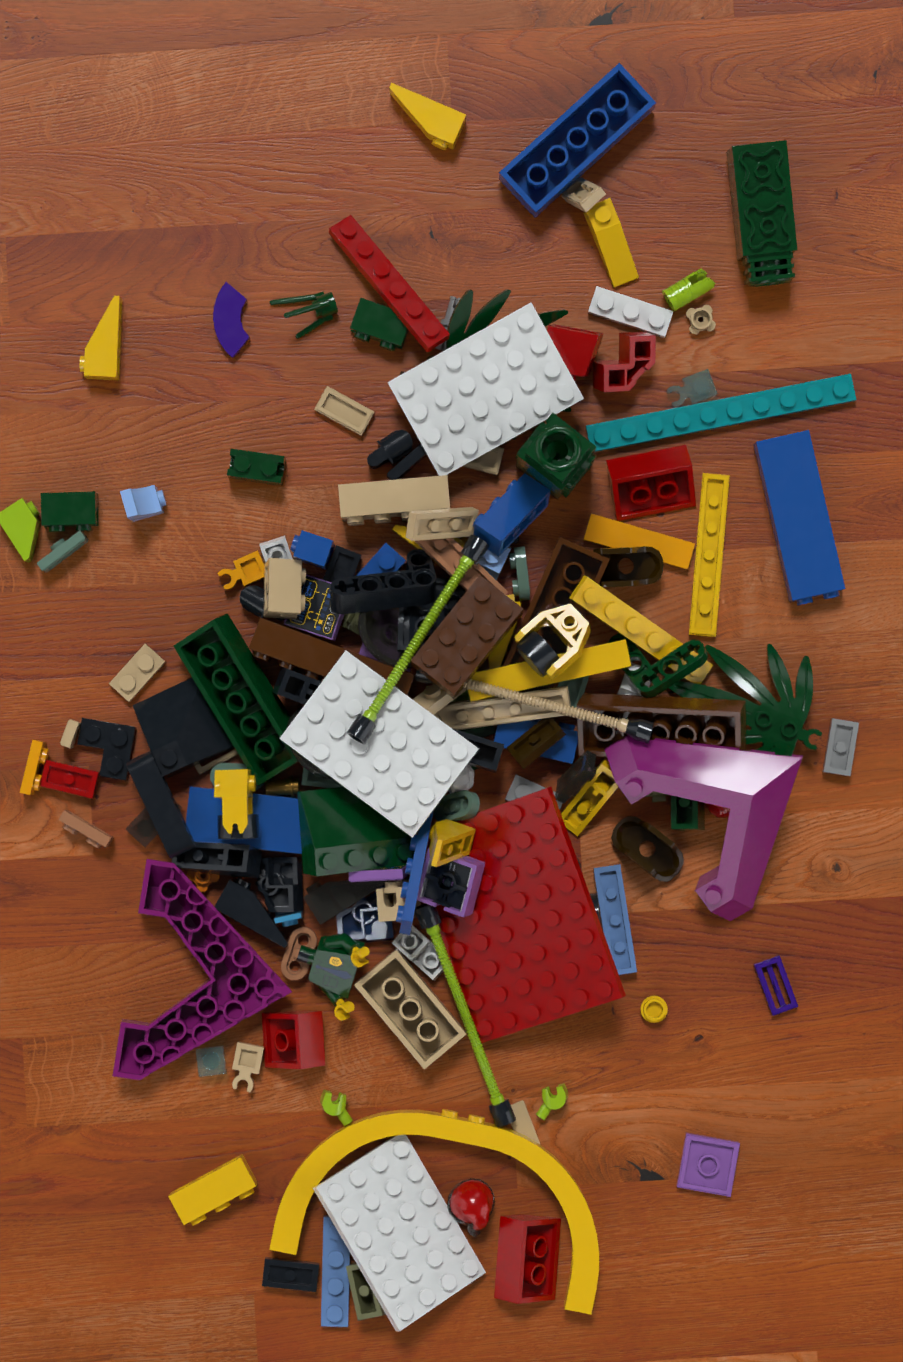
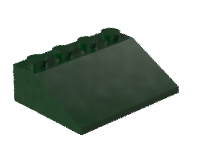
M345 787L297 792L303 874L324 876L407 865L408 858L414 857L415 851L409 850L412 837Z

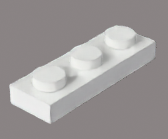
M596 286L588 313L665 338L673 311Z

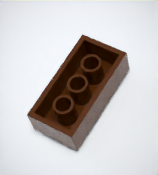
M479 575L411 659V666L455 699L522 616L523 608Z

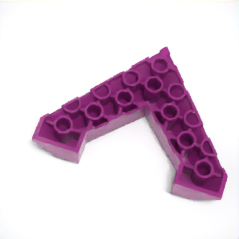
M629 735L607 747L605 753L615 783L631 804L654 791L730 808L720 865L700 876L695 891L710 912L729 921L751 910L803 756L794 754L792 756L775 755V752L760 750L743 751L739 750L740 748L693 743V745L676 743L677 741L658 738L645 743L637 741Z
M146 860L138 913L165 917L210 979L150 1023L122 1019L113 1076L141 1080L292 992L176 864L172 862Z

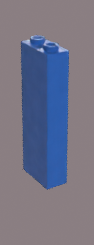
M809 430L755 442L753 446L789 602L796 601L798 606L812 603V597L823 595L824 600L840 596L839 591L845 589V584Z
M190 786L186 824L194 842L251 845L261 850L302 854L298 798L253 793V814H259V838L218 839L217 816L222 815V799L214 798V789Z

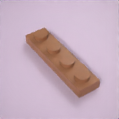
M453 538L415 541L452 577L460 563L459 560L462 556L460 552L463 549ZM479 563L477 565L473 564L471 569L467 570L459 584L467 591L478 576L481 575L505 595L508 593Z

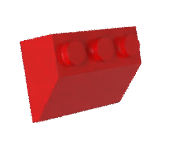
M686 445L606 460L617 521L696 506L693 468Z
M521 1214L500 1216L494 1298L516 1304L555 1300L561 1218Z

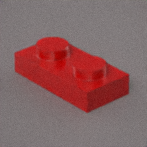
M46 760L39 786L93 799L100 772Z

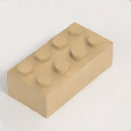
M447 475L338 484L341 519L343 522L347 521L348 526L364 525V520L374 519L375 523L391 522V517H402V521H408L409 511L450 508Z
M397 948L354 984L423 1069H426L466 1035V1030Z

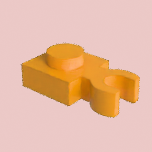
M257 550L233 561L236 569H222L217 573L219 577L225 574L231 576V582L223 586L225 590H230L235 587L239 580L242 581L245 587L263 579L265 565Z

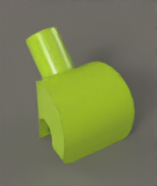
M565 1083L558 1084L556 1087L557 1095L551 1093L549 1086L542 1089L543 1104L536 1113L539 1118L545 1120L551 1110L559 1109L565 1104L568 1099V1090Z
M323 1090L320 1103L324 1111L329 1115L337 1116L343 1126L351 1123L353 1119L345 1109L346 1094L339 1092L337 1100L331 1101L332 1093L329 1090Z

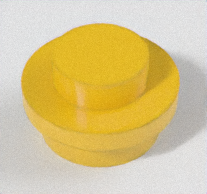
M653 995L643 1000L640 1011L646 1021L658 1023L666 1017L668 1007L661 997Z

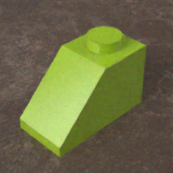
M21 498L0 512V525L23 560L29 563L33 560L41 523L37 516L40 515V512L32 501L27 503L25 499Z

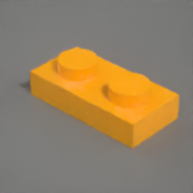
M32 740L19 793L34 795L35 790H40L41 786L39 785L42 775H39L41 764L45 765L49 755V749L45 748L47 742Z

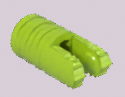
M701 268L669 286L667 289L662 290V294L671 310L675 312L712 290L715 282L710 277L707 278L706 271Z

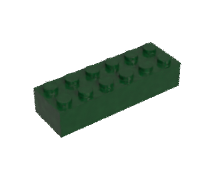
M228 614L213 619L173 646L247 769L251 770V775H255L258 786L305 758L279 739L293 720L277 694L272 692L273 687Z

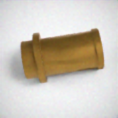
M290 776V779H273L265 782L266 795H291V797H294L295 794H298L297 792H300L299 778H294L293 776Z

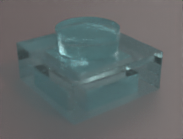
M224 1045L196 1049L199 1077L227 1073Z

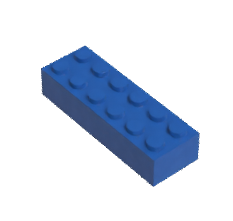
M618 63L499 172V180L536 218L654 110L656 102L629 72Z

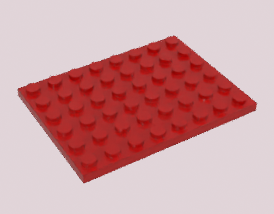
M552 787L478 812L471 819L455 821L476 829L470 854L467 856L486 863L473 914L463 918L444 911L445 906L439 905L436 907L442 921L439 923L443 943L445 944L444 947H446L450 957V963H452L456 973V979H458L460 989H462L461 992H463L465 1002H467L466 1005H468L481 1043L625 997L624 988ZM428 838V843H427V848H426V854H427V850H428V848L430 847V843H431V840H430L429 838Z

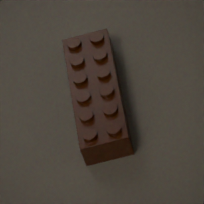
M559 537L519 631L540 612L567 604H572L585 617L587 610L569 599L584 575L599 584L610 559ZM543 627L537 632L556 654L567 651L568 647L549 627ZM515 640L503 666L525 662L516 649L518 644ZM553 683V684H548V685H544V686H539V687H535V688H530V689H526V690H521V691H517V692H527V691H535V690L549 689V688H553L554 685H555V683Z
M263 618L259 619L249 649L254 651V657L270 662L271 658L280 660L279 666L292 671H296V668L299 667L306 670L305 676L321 681L322 676H327L345 651H348L384 679H387L389 674H392L391 671H394L393 668H395ZM404 671L395 687L408 696L415 675Z
M583 693L577 703V709L581 708V710H588L591 713L597 712L601 715L611 716V718H618V720L622 718L628 720L644 719L654 722L650 740L658 738L677 741L676 743L693 745V743L740 748L739 750L746 751V700L662 696L646 698L640 695ZM578 718V755L607 757L605 749L628 734L620 732L617 728H610L607 725L603 726L600 723L596 724L593 721H586V719L584 721Z

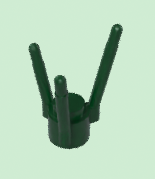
M322 291L312 295L275 299L270 301V305L312 301V305L284 313V318L297 316L313 310L317 317L322 315L321 318L296 334L295 337L299 339L321 324L333 320L332 314L338 313L332 292L324 294Z

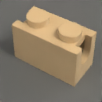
M269 558L267 560L264 572V617L296 619L297 615L304 611L305 595H301V585L305 584L306 569L302 568V560Z
M409 879L385 882V887L376 889L379 922L396 921L398 906H404L406 900L405 898H400L403 881L409 882ZM420 901L416 902V907L421 905Z

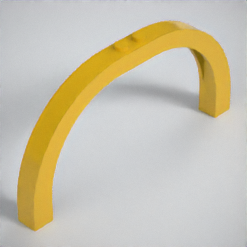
M442 1109V1113L425 1110H394L369 1115L340 1128L319 1143L297 1168L285 1190L277 1212L269 1249L293 1255L297 1254L306 1209L314 1193L313 1188L347 1154L378 1139L398 1135H422L500 1151L527 1165L547 1183L563 1208L571 1233L572 1261L564 1300L565 1310L592 1315L599 1275V1246L592 1214L582 1191L565 1166L540 1144L507 1127H497L495 1124L484 1122L485 1117L469 1114L468 1118L459 1117L458 1112L448 1109Z

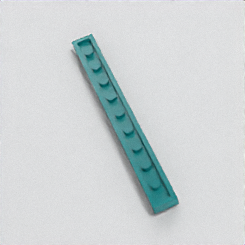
M846 374L586 425L588 440L596 446L594 452L853 402L856 401L852 375Z

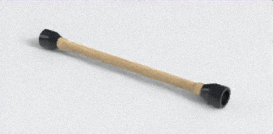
M416 671L415 681L434 684L419 671ZM472 679L464 686L468 690L481 691V693H488V695L498 696V698H508V700H515V702L525 703L528 706L532 705V707L535 706L543 710L549 709V711L559 712L562 715L566 714L569 717H576L584 721L586 719V721H593L596 724L600 723L603 726L607 725L610 728H617L620 732L628 734L633 739L649 743L654 726L652 721L644 719L628 720L624 718L618 720V718H611L608 715H601L597 712L591 713L588 710L584 711V709H577V707L574 708V706H567V704L564 705L559 702L557 704L554 701L550 702V700H543V698L540 699V697H533V695H526V693L523 694L522 692L516 693L513 690L509 691V689L506 690V688H499V686L496 687L488 683H479V681H472Z

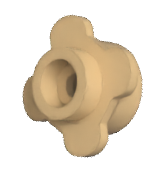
M709 305L687 310L686 317L690 320L691 326L689 331L692 334H698L703 330H714L716 324L712 320L711 313L713 310ZM702 317L703 322H699L698 318Z

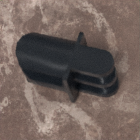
M396 430L382 440H378L377 444L380 448L367 457V463L372 469H377L388 461L394 466V463L411 452L413 448L411 435L407 431Z
M255 585L245 587L239 597L243 608L265 619L264 589ZM276 618L280 621L285 620L284 618Z

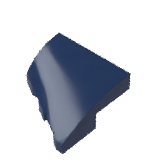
M376 892L367 898L363 897L353 907L345 909L336 915L338 934L346 933L353 940L364 943L395 940L393 921L379 922Z

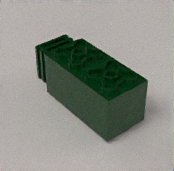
M787 140L732 146L726 153L737 260H742V264L746 269L743 271L744 276L746 275L744 284L750 287L789 283L795 278V273H792L794 263L791 264V259H793V253L797 251Z
M552 412L546 420L547 424L545 422L539 424L517 452L515 458L517 459L516 467L520 471L548 488L550 494L558 500L562 495L567 498L593 465L597 456L594 454L596 449L594 444Z

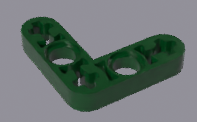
M620 633L612 636L608 642L626 639L630 661L639 660L642 662L641 667L637 670L631 671L628 667L621 669L638 692L646 698H653L701 667L708 658V653L703 643L698 640H690L653 665H650L634 643ZM692 651H695L699 655L694 657L690 653ZM683 657L687 664L683 665L680 658ZM668 665H678V670L675 673H665ZM658 673L661 674L663 680H660L659 676H657ZM650 681L653 685L648 687L645 683Z

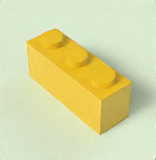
M241 1154L172 1191L168 1197L183 1225L191 1222L193 1226L207 1218L205 1214L215 1209L217 1213L231 1205L229 1201L239 1196L240 1200L253 1194L255 1192L253 1188L257 1186L258 1182L245 1157Z

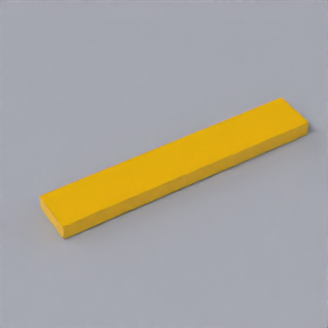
M702 473L688 635L716 637L730 475Z
M626 639L583 648L581 657L553 680L547 674L541 677L526 661L479 671L471 679L472 681H479V683H488L489 685L492 684L496 687L499 686V688L502 687L506 688V690L509 689V691L517 692L630 667L631 661ZM561 653V654H557V655H558L559 658H561L565 653ZM468 690L470 702L494 697V695L484 694L481 691Z

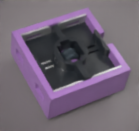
M428 848L417 901L434 907L439 905L445 906L444 911L463 918L473 914L486 862L465 856L434 867L431 866Z

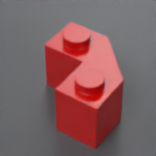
M647 332L619 333V360L594 361L593 388L602 392L630 391L635 386L638 378L655 364L656 335Z

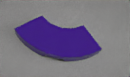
M225 282L215 301L213 322L220 344L227 354L234 358L250 339L243 329L241 322L242 309L247 299Z

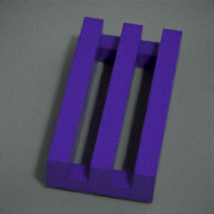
M780 955L753 964L772 1016L798 1007ZM776 963L790 1004H785L771 964ZM763 967H766L780 1004L779 1008L775 1007L761 969Z

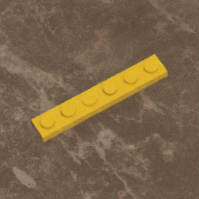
M585 575L569 597V599L658 661L683 645V643ZM694 651L690 653L694 657L698 656ZM683 657L680 658L683 665L687 664ZM706 660L701 667L684 677V679L690 683L701 684L713 664ZM677 664L667 666L674 672L678 670Z

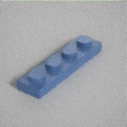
M616 864L593 868L602 929L619 975L635 973L637 968L621 865Z
M324 1215L321 1326L348 1327L349 1279L346 1266L350 1265V1252L329 1215Z

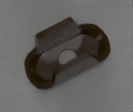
M618 547L593 550V552L610 559L599 582V585L602 587L652 584L658 581L663 573L664 564L662 556L653 547ZM623 558H629L634 564V568L629 574H624L619 570V562Z
M627 816L616 824L611 836L613 845L647 873L659 881L668 882L680 872L684 863L682 852L673 841L655 827L636 816ZM644 841H651L655 846V852L650 857L643 856L639 851L640 844Z

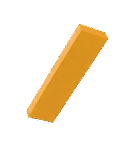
M595 514L590 515L583 539L609 548L653 547L660 552L663 563L688 570L695 543Z

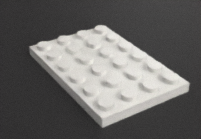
M532 303L525 305L388 382L439 476L455 471L547 420L552 412L558 414L584 399Z
M345 651L279 739L413 838L479 748L396 687H394L377 714V719L374 722L376 727L366 744L351 738L346 732L358 714L363 715L365 710L369 709L386 679L348 651Z
M406 1135L391 1137L313 1188L396 1332L403 1330L486 1273Z

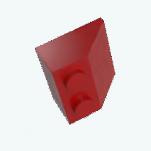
M302 1010L262 1013L265 1068L306 1069L325 1066L322 1011Z

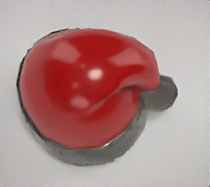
M470 1178L460 1181L450 1191L447 1197V1209L457 1223L468 1226L467 1231L471 1236L476 1237L480 1235L482 1229L489 1222V1216L492 1214L495 1205V1197L491 1187L486 1182Z

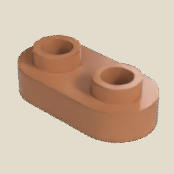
M309 927L295 929L289 938L281 963V971L290 980H299L308 971L310 964L297 961V957L301 948V944L298 941L301 935H306L309 939L308 944L303 946L313 949L316 947L317 936ZM292 961L299 962L300 969L298 971H293L290 968Z

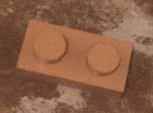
M64 810L59 818L64 823L62 828L74 835H77L78 832L87 836L86 842L98 849L101 846L109 847L114 838L69 810Z

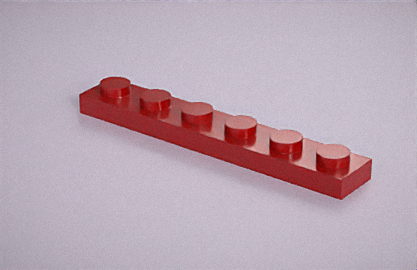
M352 215L329 228L330 236L427 353L449 339L450 333Z

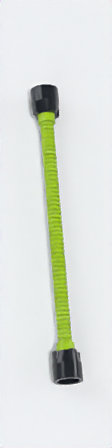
M470 535L460 552L462 556L459 560L458 568L450 577L449 583L446 584L435 601L436 603L428 612L429 615L426 616L427 618L424 619L425 621H423L413 636L412 641L406 647L402 654L403 656L400 657L401 659L393 668L394 671H391L392 674H389L369 709L365 710L363 715L358 714L346 732L354 740L366 744L376 727L374 722L377 719V714L394 689L395 684L401 678L405 671L404 669L407 668L406 666L409 665L408 663L416 654L415 651H418L421 643L431 630L430 628L438 619L439 613L442 612L441 610L444 609L443 607H445L454 590L460 584L461 578L464 577L463 575H465L468 569H471L473 564L477 565L489 548V545L481 538Z
M422 904L415 908V913L421 929H426L431 939H433L432 942L436 952H438L440 964L443 965V972H445L449 988H451L454 1001H456L455 1004H457L459 1014H461V1020H463L465 1030H467L466 1033H468L470 1043H472L471 1046H473L472 1049L476 1059H478V1065L481 1072H483L484 1081L487 1088H489L488 1091L491 1095L490 1100L492 1103L489 1105V1109L494 1123L497 1127L508 1125L514 1122L516 1117L509 1099H504L503 1094L499 1092L500 1090L496 1086L497 1083L491 1066L488 1063V1058L485 1057V1050L482 1047L479 1034H477L474 1021H472L473 1018H471L472 1016L470 1015L468 1005H466L467 1002H465L463 992H461L462 989H460L458 979H456L457 976H455L456 973L452 963H450V957L447 950H445L444 941L440 937L441 934H439V923L442 922L437 907Z

